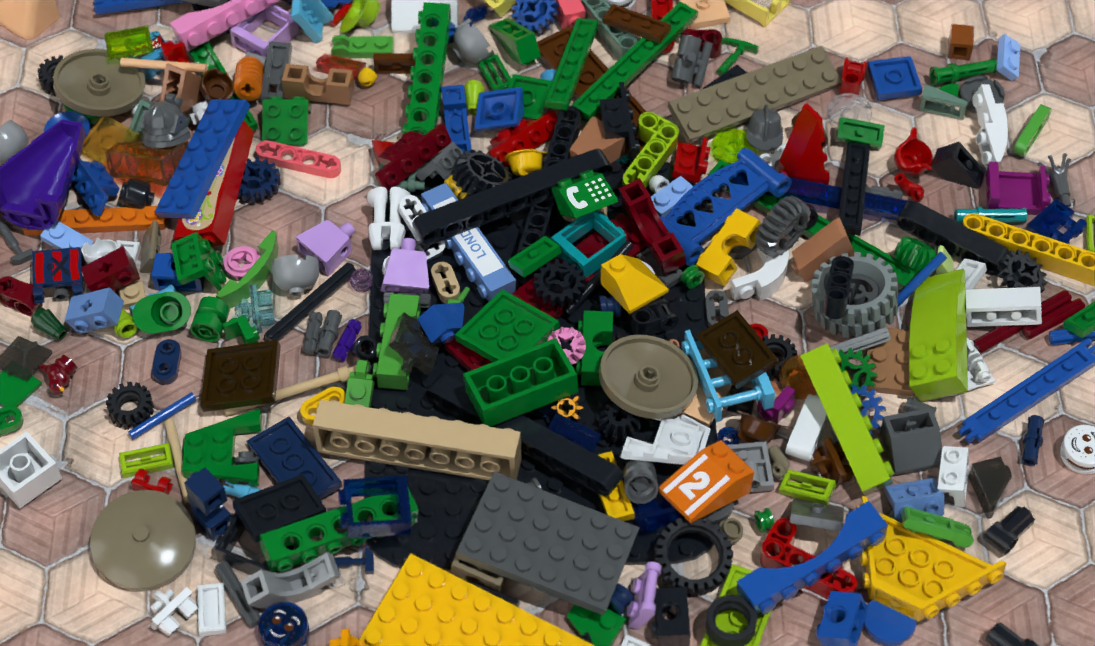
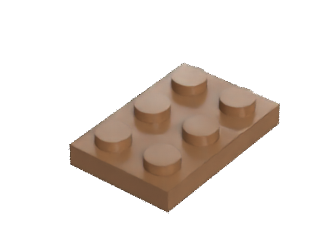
M887 328L891 339L866 349V356L869 355L871 357L868 364L875 363L876 368L871 372L878 375V378L871 380L875 383V388L868 387V391L870 392L874 389L876 393L914 396L915 393L909 387L910 330Z

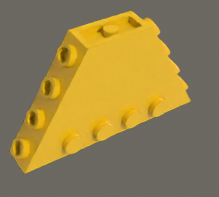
M862 495L860 505H856V508L868 502V498ZM880 512L878 513L888 525L886 538L876 546H868L860 555L861 566H865L866 573H863V588L868 589L869 599L898 611L917 622L925 618H933L941 609L946 606L949 608L955 606L960 602L961 598L968 594L970 596L977 594L983 586L989 583H997L1003 578L1007 562L1000 560L991 565L925 533L911 532L903 527V523Z

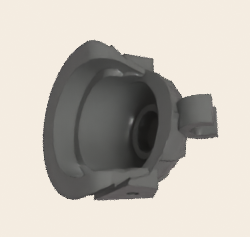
M167 93L165 101L156 102L148 110H144L140 129L145 130L142 143L145 146L166 148L179 145L190 139L191 134L187 128L186 116H184L179 108L182 105L183 99L175 98V94Z

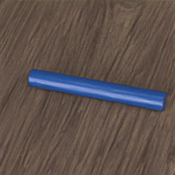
M939 252L898 293V307L947 259L945 254Z
M192 392L128 431L129 436L132 440L136 439L195 402L196 397Z

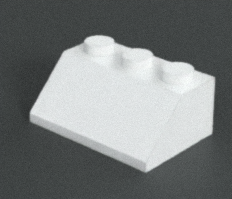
M392 0V33H416V29H420L421 25L418 24V12L423 11L424 2L450 4L451 22L458 27L459 0Z

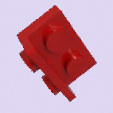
M703 137L701 147L690 143L678 142L672 178L682 176L686 181L698 183L701 174L706 175L710 147H707L708 138Z

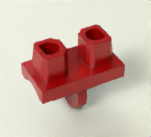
M170 40L160 46L165 61L191 63L188 60L186 48L182 42L175 44Z

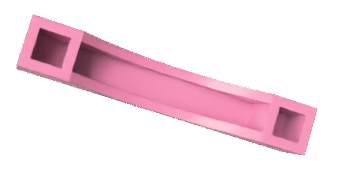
M231 0L211 9L189 12L172 21L170 25L179 42L185 45L188 52L280 0Z

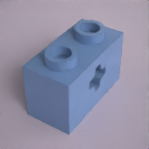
M110 287L71 297L64 321L79 334L118 325L124 301Z

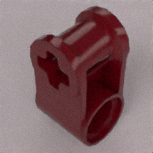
M686 29L680 35V39L682 35H691L701 39L699 52H702L704 42L712 43L709 57L711 59L719 57L722 53V34L716 29Z
M11 276L0 278L1 304L24 315L32 316L41 304L34 302L33 284L25 283Z

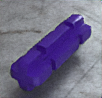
M349 320L346 325L347 328L344 329L337 343L338 346L335 347L332 353L334 360L339 362L345 361L348 355L347 352L350 351L352 344H354L357 338L356 335L361 330V322L358 320Z

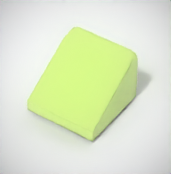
M944 246L938 247L937 254L942 252L946 255L947 259L935 270V275L954 271L953 259Z

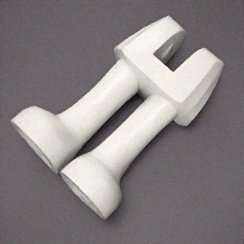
M376 187L368 192V204L374 207V223H371L368 228V235L373 250H382L383 239H390L391 250L393 248L400 249L406 230L404 225L401 224L399 204L404 196L411 195L407 190L400 187H391L389 222H385V208L388 201L387 189L385 187Z

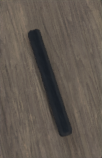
M346 263L265 333L267 341L280 340L357 272L354 265Z

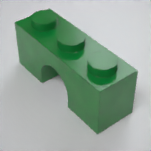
M584 311V320H579L578 332H581L585 339L586 350L582 361L577 362L576 373L581 375V385L601 386L598 371L604 352L596 348L612 344L613 312Z

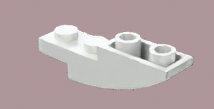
M981 84L972 97V103L976 108L978 123L981 126L976 134V143L982 155V163L987 171L989 162H998L999 164L1003 158L1007 145L1008 123L1004 103H995L990 84Z

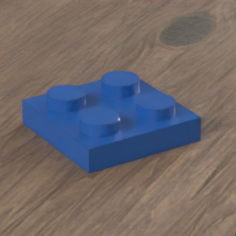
M911 56L868 61L867 69L878 100L922 94V86Z

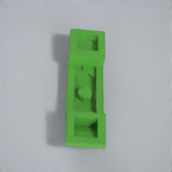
M272 230L258 246L261 257L238 283L230 279L216 295V298L226 302L230 309L252 296L269 277L271 262L274 263L279 249L275 231Z

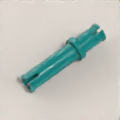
M976 207L975 209L955 208L954 221L958 223H963V218L971 213L1003 223H1026L1027 210L1025 208L983 209L982 207Z

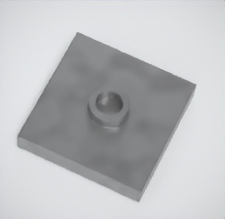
M793 499L790 517L791 524L841 531L844 522V507L826 506Z

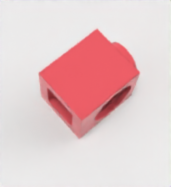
M556 0L559 7L555 8L559 13L556 16L562 29L568 26L574 28L577 18H585V9L581 0Z

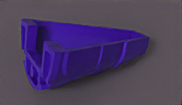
M62 119L0 166V211L5 214L3 216L5 220L30 230L48 229L58 220L82 153L86 136L82 123Z

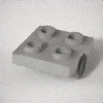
M766 442L727 445L755 471L750 492L774 490V480Z

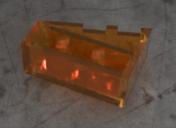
M188 141L166 148H151L145 146L142 142H119L105 152L110 176L120 178L123 181L134 178L154 183L158 186H167L188 146Z

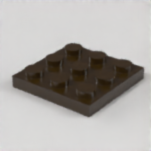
M271 340L207 349L200 403L202 411L208 412L275 403L281 349L279 341Z

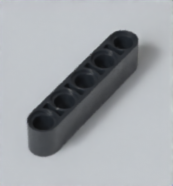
M908 201L896 220L897 225L903 231L936 248L944 246L950 255L961 261L966 258L985 263L987 268L986 274L991 276H998L1001 272L997 269V266L1001 264L1000 259L1009 253V250L1004 246L916 201Z

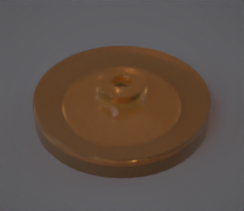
M800 355L788 358L781 366L779 373L780 384L783 390L786 386L795 390L794 399L797 400L806 399L808 394L815 395L817 393Z

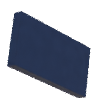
M290 417L283 419L246 441L247 446L251 451H254L255 456H259L260 463L277 484L304 474L320 500L343 487L338 476Z

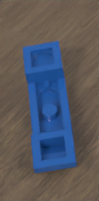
M464 85L441 87L445 127L451 142L453 141L463 153L470 151L472 148Z

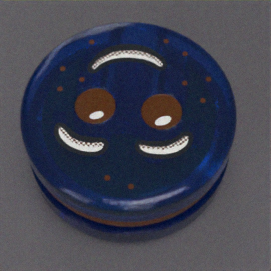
M275 603L269 606L259 619L258 629L264 646H304L309 638L310 629L306 613L300 606L294 603Z

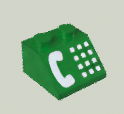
M593 170L581 172L579 174L580 177L574 180L571 178L558 181V186L552 188L560 215L571 218L581 217L618 202L615 193L603 174L593 172Z

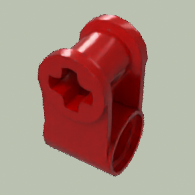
M848 57L845 58L840 85V95L843 98L852 100L859 96L868 61L862 63L851 61Z

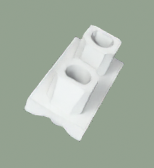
M187 587L171 602L169 600L175 595L171 589L165 594L158 590L153 593L156 602L150 608L155 613L161 607L163 608L151 620L150 627L154 631L159 628L170 637L180 627V624L172 617L177 610L187 620L196 613L198 606L191 598L192 592Z

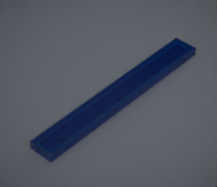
M743 172L738 173L736 178H733V184L749 185L747 175ZM789 177L792 180L791 186L780 197L794 196L806 203L839 209L842 187ZM769 191L764 193L765 195L774 196ZM865 192L863 214L897 220L908 201Z

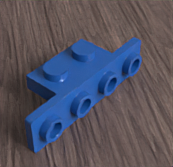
M80 158L79 165L74 171L72 183L94 215L101 216L108 200L107 195L117 196L120 188L102 163L98 161H82Z

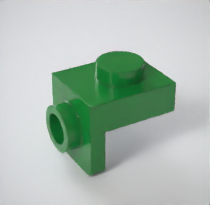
M245 315L232 318L222 324L227 340L241 336L244 344L257 343V340H260L256 327L250 326Z

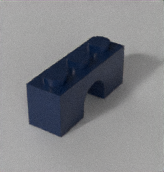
M204 467L199 472L191 474L184 482L195 523L214 542L225 533L231 513L223 506L228 501L224 486Z

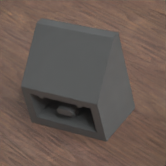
M932 408L883 417L880 435L895 475L940 466L942 455L941 434Z

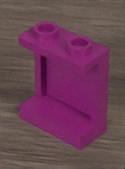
M989 162L985 175L987 209L1025 208L1027 215H1044L1046 206H1050L1051 193L1047 192L1050 178L1049 174L1045 172V166L1040 165L1038 173L999 171L998 162Z

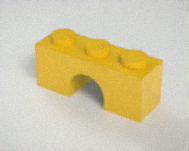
M736 208L732 215L727 217L719 233L714 235L706 251L699 256L696 263L699 271H703L706 278L725 287L738 269L733 258L728 254L736 246H745L752 250L756 244L755 239L756 233L759 231L758 227L761 225L759 219Z

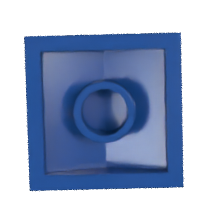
M522 87L479 93L475 131L519 126L524 116Z

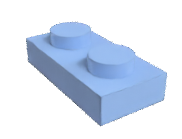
M1007 34L999 37L997 71L1009 80L1014 81L1019 78L1020 44Z
M679 176L651 196L659 216L666 217L680 198L693 187L682 176Z
M58 220L40 235V240L55 249L82 248L85 242L89 243V245L94 244V241ZM81 252V260L83 261L84 257Z

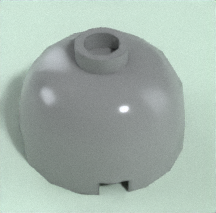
M467 19L456 28L453 34L455 45L453 51L460 60L464 58L469 63L477 64L494 55L493 50L488 52L487 47L490 46L476 25L471 27L469 25L471 20Z
M8 120L0 126V165H3L8 159L28 146V136L25 130L12 120Z
M286 255L275 258L274 263L271 262L273 280L280 289L289 292L290 295H303L304 291L309 290L315 285L319 277V260L310 255H306V260L298 259V255Z

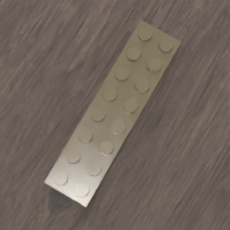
M819 46L669 101L667 107L686 142L691 143L749 121L752 113L758 109H763L765 104H768L769 109L776 111L840 87L841 78L823 47Z

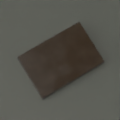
M738 310L696 335L697 341L736 389H739L779 364L778 358Z

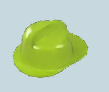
M354 0L341 23L340 32L346 33L355 25L360 27L370 26L377 18L381 7L380 2L377 0Z

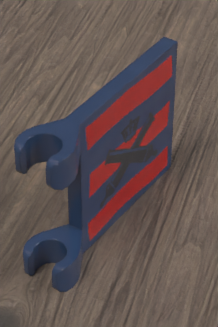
M81 247L32 251L33 295L35 303L45 302L44 288L72 285L74 296L84 294Z

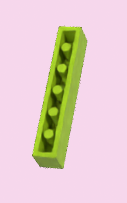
M826 343L800 355L862 492L866 496L893 484L891 476L895 475L889 461L884 462L880 453L884 452L879 439H873L870 430L874 428L868 415L862 416L859 408L863 404L857 392L852 394L849 385L853 383L847 370L842 372L838 364L842 362L836 348L831 349L829 344Z

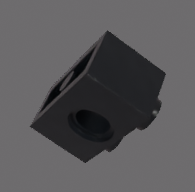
M687 587L656 588L654 604L656 605L655 622H651L652 638H657V646H690L691 632ZM670 615L673 616L674 619L668 620L665 619L664 616Z

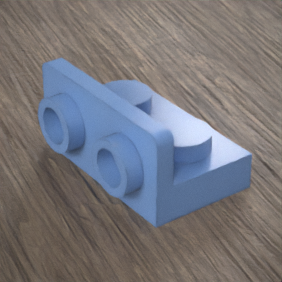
M935 478L885 486V496L893 508V519L901 523V513L905 506L939 516L944 515V493L938 491V483Z

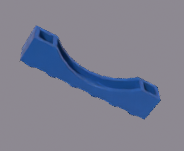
M870 501L847 514L844 526L837 538L818 556L802 564L787 568L771 569L759 567L737 581V592L751 603L757 615L761 612L763 614L768 613L776 606L777 602L782 599H791L803 586H812L820 579L821 575L826 572L832 573L839 569L842 562L849 558L853 560L859 557L864 552V549L870 545L876 546L886 538L888 525Z

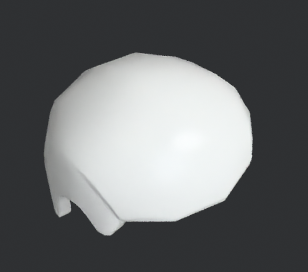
M97 238L92 245L85 242L81 252L86 263L89 264L118 249L119 246L113 240Z

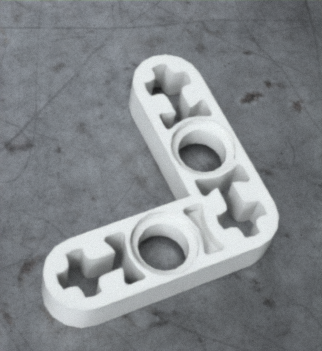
M407 195L400 201L399 213L417 241L415 251L424 252L430 245H424L412 225L413 213L410 209H405L406 203L414 205L413 212L416 217L419 216L418 214L426 213V210L417 197ZM444 240L437 242L439 244L437 250L435 248L427 250V263L442 255L445 248ZM390 256L383 262L382 271L384 275Z

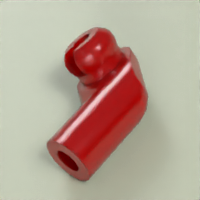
M899 173L894 177L895 183L904 194L911 196L913 201L918 202L924 198L925 191L921 185L909 181L903 173Z

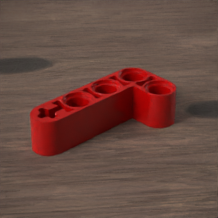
M778 519L765 538L760 555V564L763 568L791 567L792 564L799 565L816 557L793 546L797 527L796 524L790 523V519ZM779 533H786L788 536H783ZM768 553H775L777 556H771ZM839 568L832 573L826 572L821 575L825 578L819 579L812 586H803V588L829 599L831 591L855 593L857 579L850 572Z

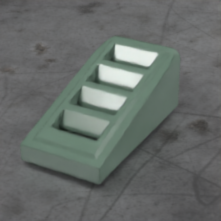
M925 84L919 111L964 120L968 102Z

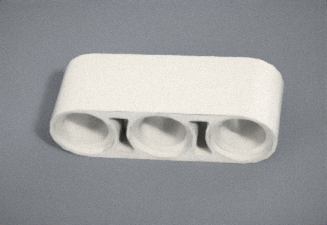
M808 394L785 451V454L810 462L828 420L826 411L818 396Z

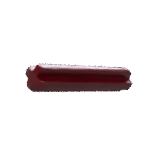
M1077 298L1042 316V324L1023 326L1022 333L1027 339H1031L1064 322L1085 308V303L1080 298Z

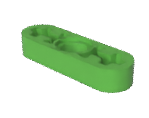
M1042 104L1039 105L1018 138L1013 153L1023 157L1026 156L1048 121L1052 108Z

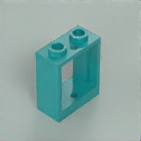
M596 210L579 217L552 236L551 240L560 245L562 253L556 257L562 262L568 260V265L570 266L576 263L577 270L582 269L583 276L588 278L600 269L601 264L607 262L626 242V234L622 228L615 226L604 213ZM595 229L610 243L590 258H587L572 243L590 230Z

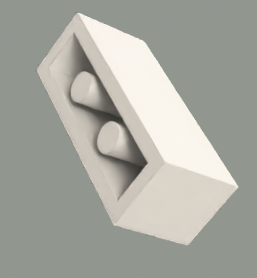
M1040 287L966 290L967 327L1042 324Z

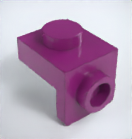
M786 386L775 399L774 408L764 410L761 402L758 401L757 413L764 419L778 424L786 413L789 415L796 405V401H794L795 390Z

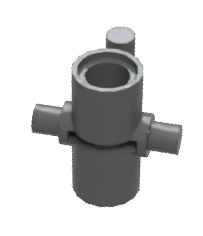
M682 35L677 52L679 57L675 60L671 79L676 82L691 84L693 74H696L693 85L702 87L713 44L704 42L702 52H699L702 40L694 36Z

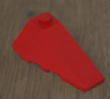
M808 103L803 105L780 157L778 172L785 173L791 178V190L824 195L828 193L830 175L829 171L825 170L824 162L827 161V154L823 152L821 144L825 141L822 117Z

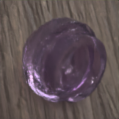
M364 268L355 270L350 276V284L358 292L368 291L374 283L373 274Z

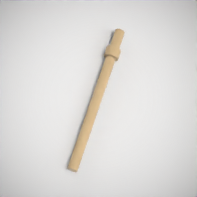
M357 365L349 368L348 366L337 368L338 371L276 390L275 401L340 380L341 382L348 381L350 372H355ZM261 405L225 409V413L229 416Z

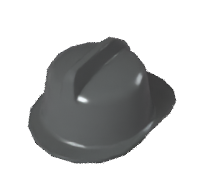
M765 104L763 109L754 111L751 119L747 122V140L752 147L758 150L773 151L782 145L783 127L779 113L769 109L768 104Z

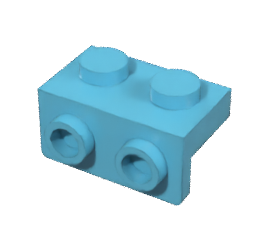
M293 0L291 17L293 21L300 25L305 35L309 36L314 43L322 41L323 24L333 21L334 16L321 0Z

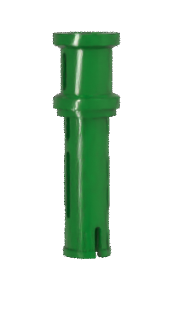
M996 59L958 66L950 63L946 67L941 68L934 66L929 70L930 82L936 87L940 83H956L961 78L996 73L997 61Z

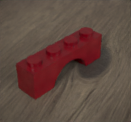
M639 178L619 188L621 203L663 273L667 274L686 265L683 248L674 233H670L663 224L655 209L652 198L641 179Z

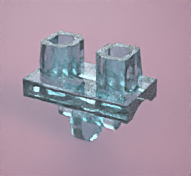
M255 284L249 285L251 303H248L247 299H242L241 303L236 305L234 311L237 317L245 315L248 322L252 317L254 326L258 334L263 333L262 327L275 324L273 308L260 310V307L273 306L271 290L258 291Z

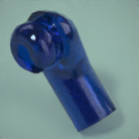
M478 5L468 9L462 23L470 19L471 23L469 25L472 27L474 22L486 17L488 13L487 7L485 5Z

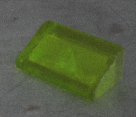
M148 26L104 34L109 60L153 52Z

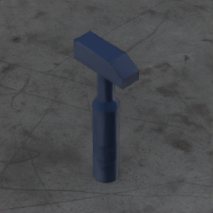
M365 548V558L334 557L337 568L365 565L366 575L374 574V554L370 548Z

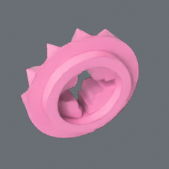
M247 246L236 247L230 250L224 257V269L229 276L233 275L238 279L243 277L261 256L254 248ZM246 258L247 264H244L243 267L240 268L239 264L242 263Z
M562 326L560 329L552 331L547 341L557 338L561 345L559 339L564 342L572 340L570 343L572 352L566 348L563 351L571 365L577 363L583 357L586 350L585 339L581 332H578L573 327L564 328Z

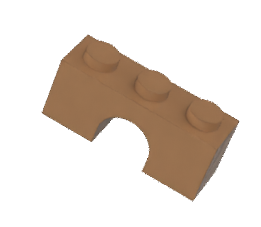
M286 64L282 77L284 98L305 97V100L350 105L354 92L352 70L330 68L328 78L318 79L310 74L308 66Z

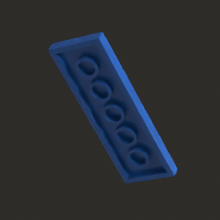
M210 100L155 210L159 217L195 219L248 112L250 104L246 100Z

